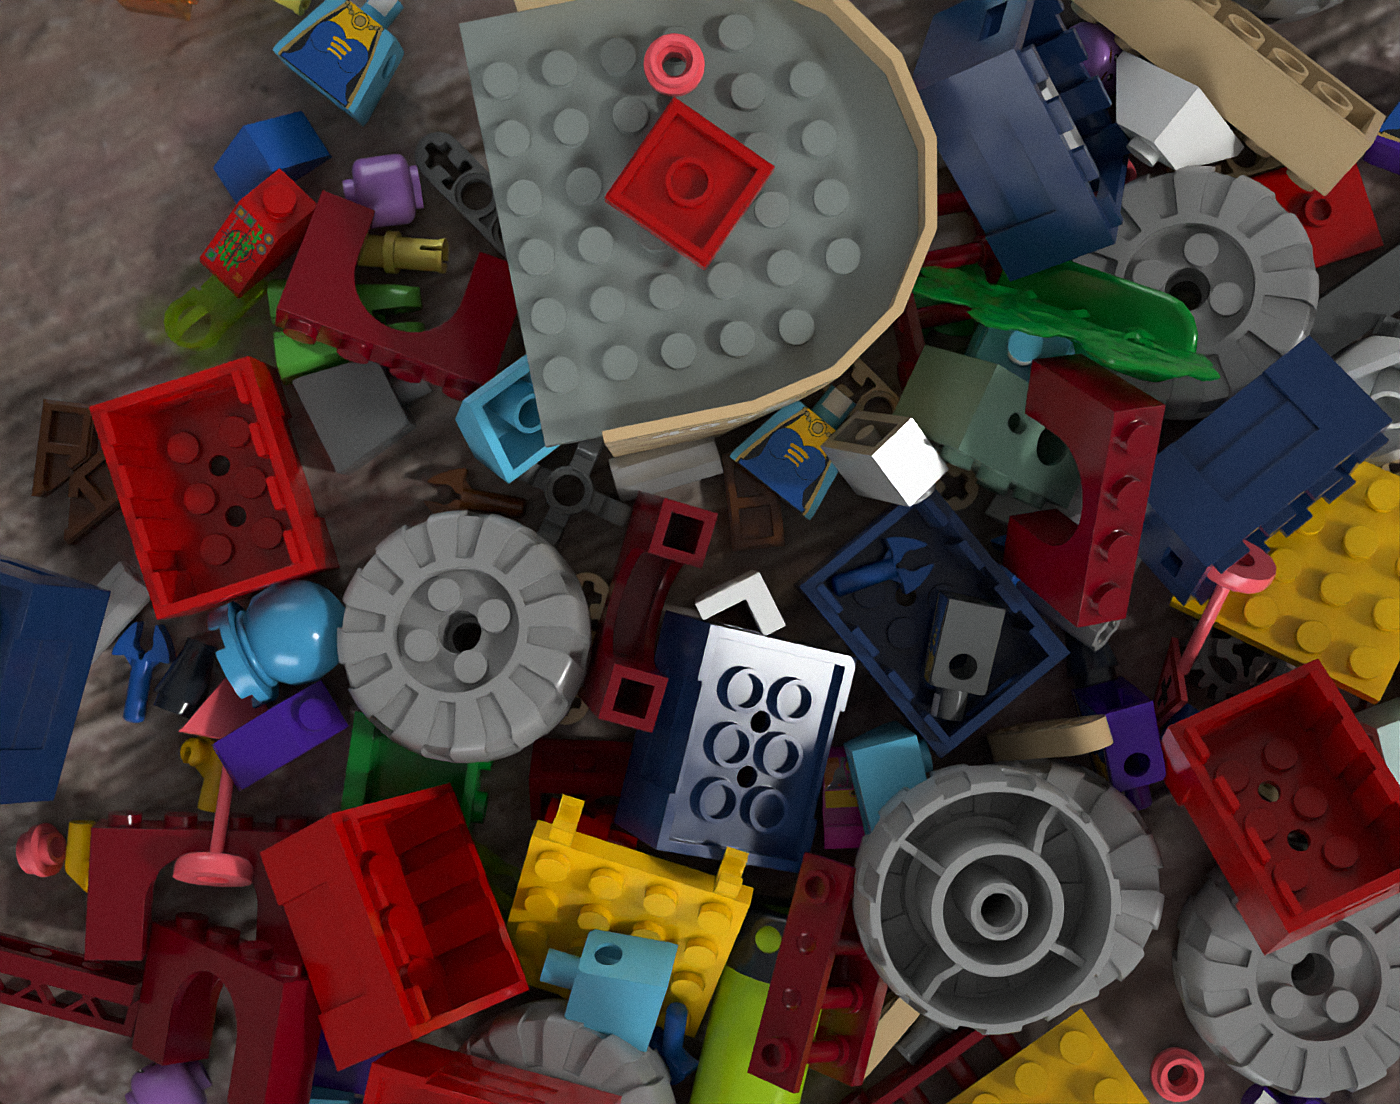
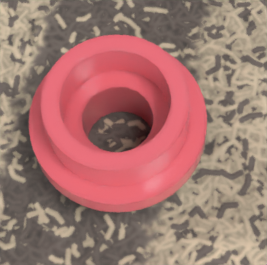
M670 33L660 36L648 47L644 57V72L647 81L657 92L670 97L683 96L693 91L702 80L705 68L704 56L698 44L690 37L683 34ZM670 58H678L684 62L686 68L682 74L671 76L663 70V64Z
M42 823L32 826L28 832L23 833L19 837L16 844V857L19 866L25 873L35 874L38 877L56 875L61 870L66 856L67 843L65 838L52 824Z
M1171 1047L1161 1051L1152 1061L1150 1080L1154 1089L1166 1100L1184 1102L1194 1098L1200 1092L1204 1083V1069L1200 1060L1191 1051L1181 1047ZM1173 1066H1183V1074L1179 1079L1174 1081L1168 1080V1071Z

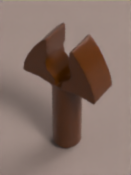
M465 468L442 472L427 481L428 483L449 485L455 493L461 495V499L453 500L447 505L424 500L425 505L434 514L446 511L474 510L522 518L526 513L527 502L525 498L473 489L466 481L469 470Z

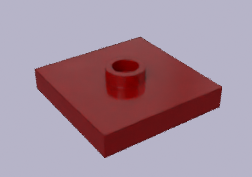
M673 97L604 196V199L610 206L705 271L773 174L775 166L679 99Z
M1357 163L1352 166L1326 196H1323L1316 189L1309 192L1296 185L1287 175V167L1251 178L1273 191L1277 202L1288 213L1296 214L1312 244L1316 269L1384 246Z

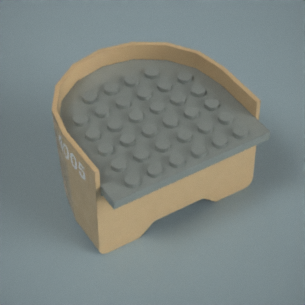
M514 0L517 9L515 13L459 24L545 447L549 448L603 437L604 444L614 457L709 437H719L797 402L839 378L903 313L937 230V136L902 53L849 0ZM670 33L683 34L693 39L702 50L705 61L704 74L699 85L690 93L676 98L775 166L773 174L705 271L610 206L604 199V196L673 99V97L665 96L652 88L644 72V57L648 47L660 36ZM670 58L663 64V70L671 76L682 74L686 68L684 62L678 58Z

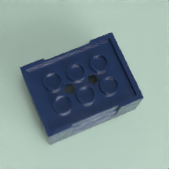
M965 0L933 15L912 76L937 136V149L986 234L985 238L1010 282L1116 244L1118 226L1123 224L1120 212L1129 153H1131L1126 146L1131 140L1117 123H1113L1106 109L1111 107L1112 102L1099 75L1090 77L1083 61L1088 60L1089 55L1075 27L1067 30L1059 15L1065 8L1061 0ZM1050 77L1059 95L1045 100L1037 83ZM1074 126H1076L1084 145L1070 149L1063 133L1073 130ZM1098 191L1097 197H1095L1093 192Z
M1310 335L1265 369L1256 379L1177 441L1171 443L1156 455L1138 556L1183 606L1194 598L1202 606L1210 599L1217 585L1207 577L1213 566L1222 574L1248 554L1250 549L1243 540L1256 545L1265 553L1270 552L1271 549L1265 542L1279 531L1287 538L1313 517L1308 508L1316 501L1323 498L1330 504L1351 488L1356 481L1350 475L1358 465L1389 442V439L1383 433L1393 420Z
M936 488L929 497L911 507L891 503L793 584L823 622L836 632L894 703L893 707L920 740L924 739L928 748L940 759L1070 654L1064 644ZM907 537L928 544L917 550L907 551L903 555L902 560L896 564L897 568L913 571L917 567L934 563V567L928 577L914 590L915 599L912 604L902 606L897 602L895 595L901 586L900 583L893 580H887L842 597H838L833 592L831 586L832 577L883 559L888 550L883 540L884 538ZM939 590L989 599L1006 610L985 695L968 694L963 721L942 719L930 714L936 686L930 685L923 676L929 634ZM962 653L954 656L949 663V668H961L966 662L967 654Z
M0 554V804L54 801L111 591Z
M666 610L654 662L657 670L669 679L653 732L636 730L614 823L656 850L722 860L726 848L731 847L749 853L746 865L799 873L804 852H810L818 821L814 818L815 809L839 711H845L857 658L810 643L772 634L764 636L759 631L707 619L703 620L699 617ZM763 711L766 717L764 726L758 731H753L751 728V718L756 712ZM744 766H750L752 769L750 781L746 785H739L737 781L739 770Z

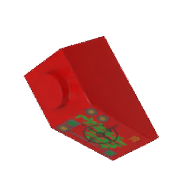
M279 168L237 203L200 256V263L238 299L241 298L300 248L317 203Z

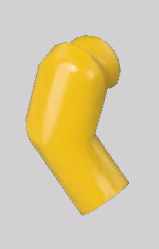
M204 736L191 737L182 744L180 756L183 763H189L190 766L195 767L204 778L197 807L201 810L215 813L223 765L211 746L217 741Z
M71 820L68 826L65 871L88 893L91 827L96 822L90 820Z

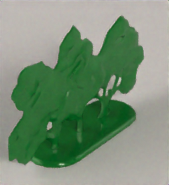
M1070 260L1011 282L1004 270H1002L997 284L988 283L979 275L963 272L959 269H945L937 266L921 268L919 273L926 278L918 276L912 289V293L933 300L973 308L971 311H967V313L977 322L989 328L1018 330L1042 338L1054 336L1067 338L1073 342L1075 354L1081 353L1103 367L1138 380L1158 383L1173 378L1190 376L1204 382L1221 378L1220 374L1212 368V362L1205 356L1196 353L1198 331L1195 319L1182 301L1168 293Z

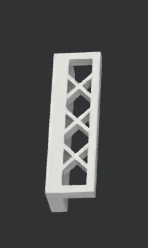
M749 570L695 597V605L703 620L744 601L756 627L764 636L786 626L760 572Z

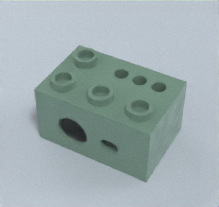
M928 345L924 346L892 415L912 417L934 449L940 453L939 455L942 460L964 470L975 472V477L978 478L976 484L982 488L1004 497L1008 490L1012 489L1014 491L1011 497L1039 510H1042L1045 502L1067 509L1081 481L1077 464L1067 445L1053 432L1025 414L1029 386L1027 381L999 364Z

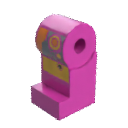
M831 746L820 789L821 843L824 849L858 848L863 836H865L844 746Z

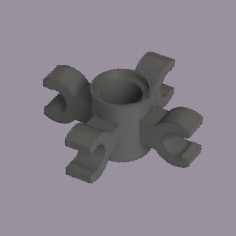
M603 437L580 441L569 466H563L551 471L535 464L517 478L544 491L545 499L550 508L538 530V534L556 549L571 516L589 511L625 528L633 511V508L597 492L594 482L590 477L605 446ZM575 476L580 478L584 484V497L575 506H564L557 499V485L562 479Z

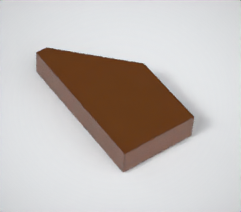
M43 399L31 496L47 498L65 484L73 472L97 454L99 438L89 410V406L92 405Z

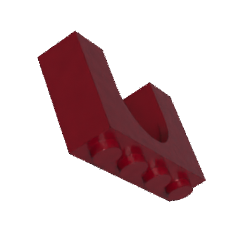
M322 190L276 309L275 326L283 328V333L295 341L304 344H315L318 341L337 348V353L349 361L367 364L370 360L389 367L390 373L403 381L420 383L421 380L443 387L442 392L445 395L461 402L493 379L517 313L508 262L480 251L460 306L448 321L436 328L422 332H405L390 328L379 322L366 310L359 299L354 281V274L371 232L375 210Z
M1081 353L1032 359L1025 414L1057 435L1067 445L1075 459L1080 474L1083 498L1079 524H1076L1057 508L1009 516L1002 563L1004 567L1077 628L1126 619L1166 406Z
M638 491L593 640L588 674L584 686L579 688L577 694L598 719L650 733L653 732L669 679L657 670L654 662L655 639L661 612L673 580L682 566L687 564L702 569L717 520V513Z
M119 810L108 812V819H100L91 827L84 960L142 961L148 952L152 924L153 890L160 870L183 854L210 852L214 821H198V814L193 812H169L164 814V820H142V812ZM229 813L224 854L245 858L254 868L252 883L257 895L256 941L272 944L274 946L273 952L279 955L302 958L284 906H278L260 852L311 825L308 824V816L295 814L278 815L275 817V823L253 822V815Z
M179 912L176 914L175 920L152 921L132 1049L161 1066L208 1059L217 1003L222 987L225 985L233 1001L237 1021V1039L227 1103L309 1104L322 1028L318 1015L322 1013L302 958L279 955L273 952L274 946L272 944L262 941H248L240 937L241 931L236 928L215 926L208 923L209 917L202 913Z

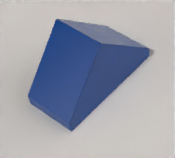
M302 111L242 126L213 169L237 204L244 196L279 168L295 182L331 159L332 156Z

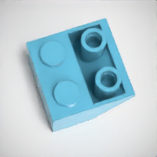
M897 721L882 724L843 743L865 835L871 834L880 818L878 811L892 796L903 787L911 789L927 780L926 773L933 771L931 754L924 739L918 740L914 732Z

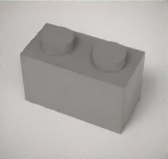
M858 410L820 446L856 495L907 507L920 503L929 497L936 488L935 482L949 470L912 417Z

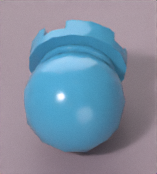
M297 578L275 583L265 588L252 598L246 611L240 604L234 601L208 613V629L214 631L219 628L225 646L224 649L215 653L237 695L241 699L253 695L251 698L252 706L256 709L276 700L279 696V682L294 686L315 682L339 664L337 628L343 626L345 607L326 586Z

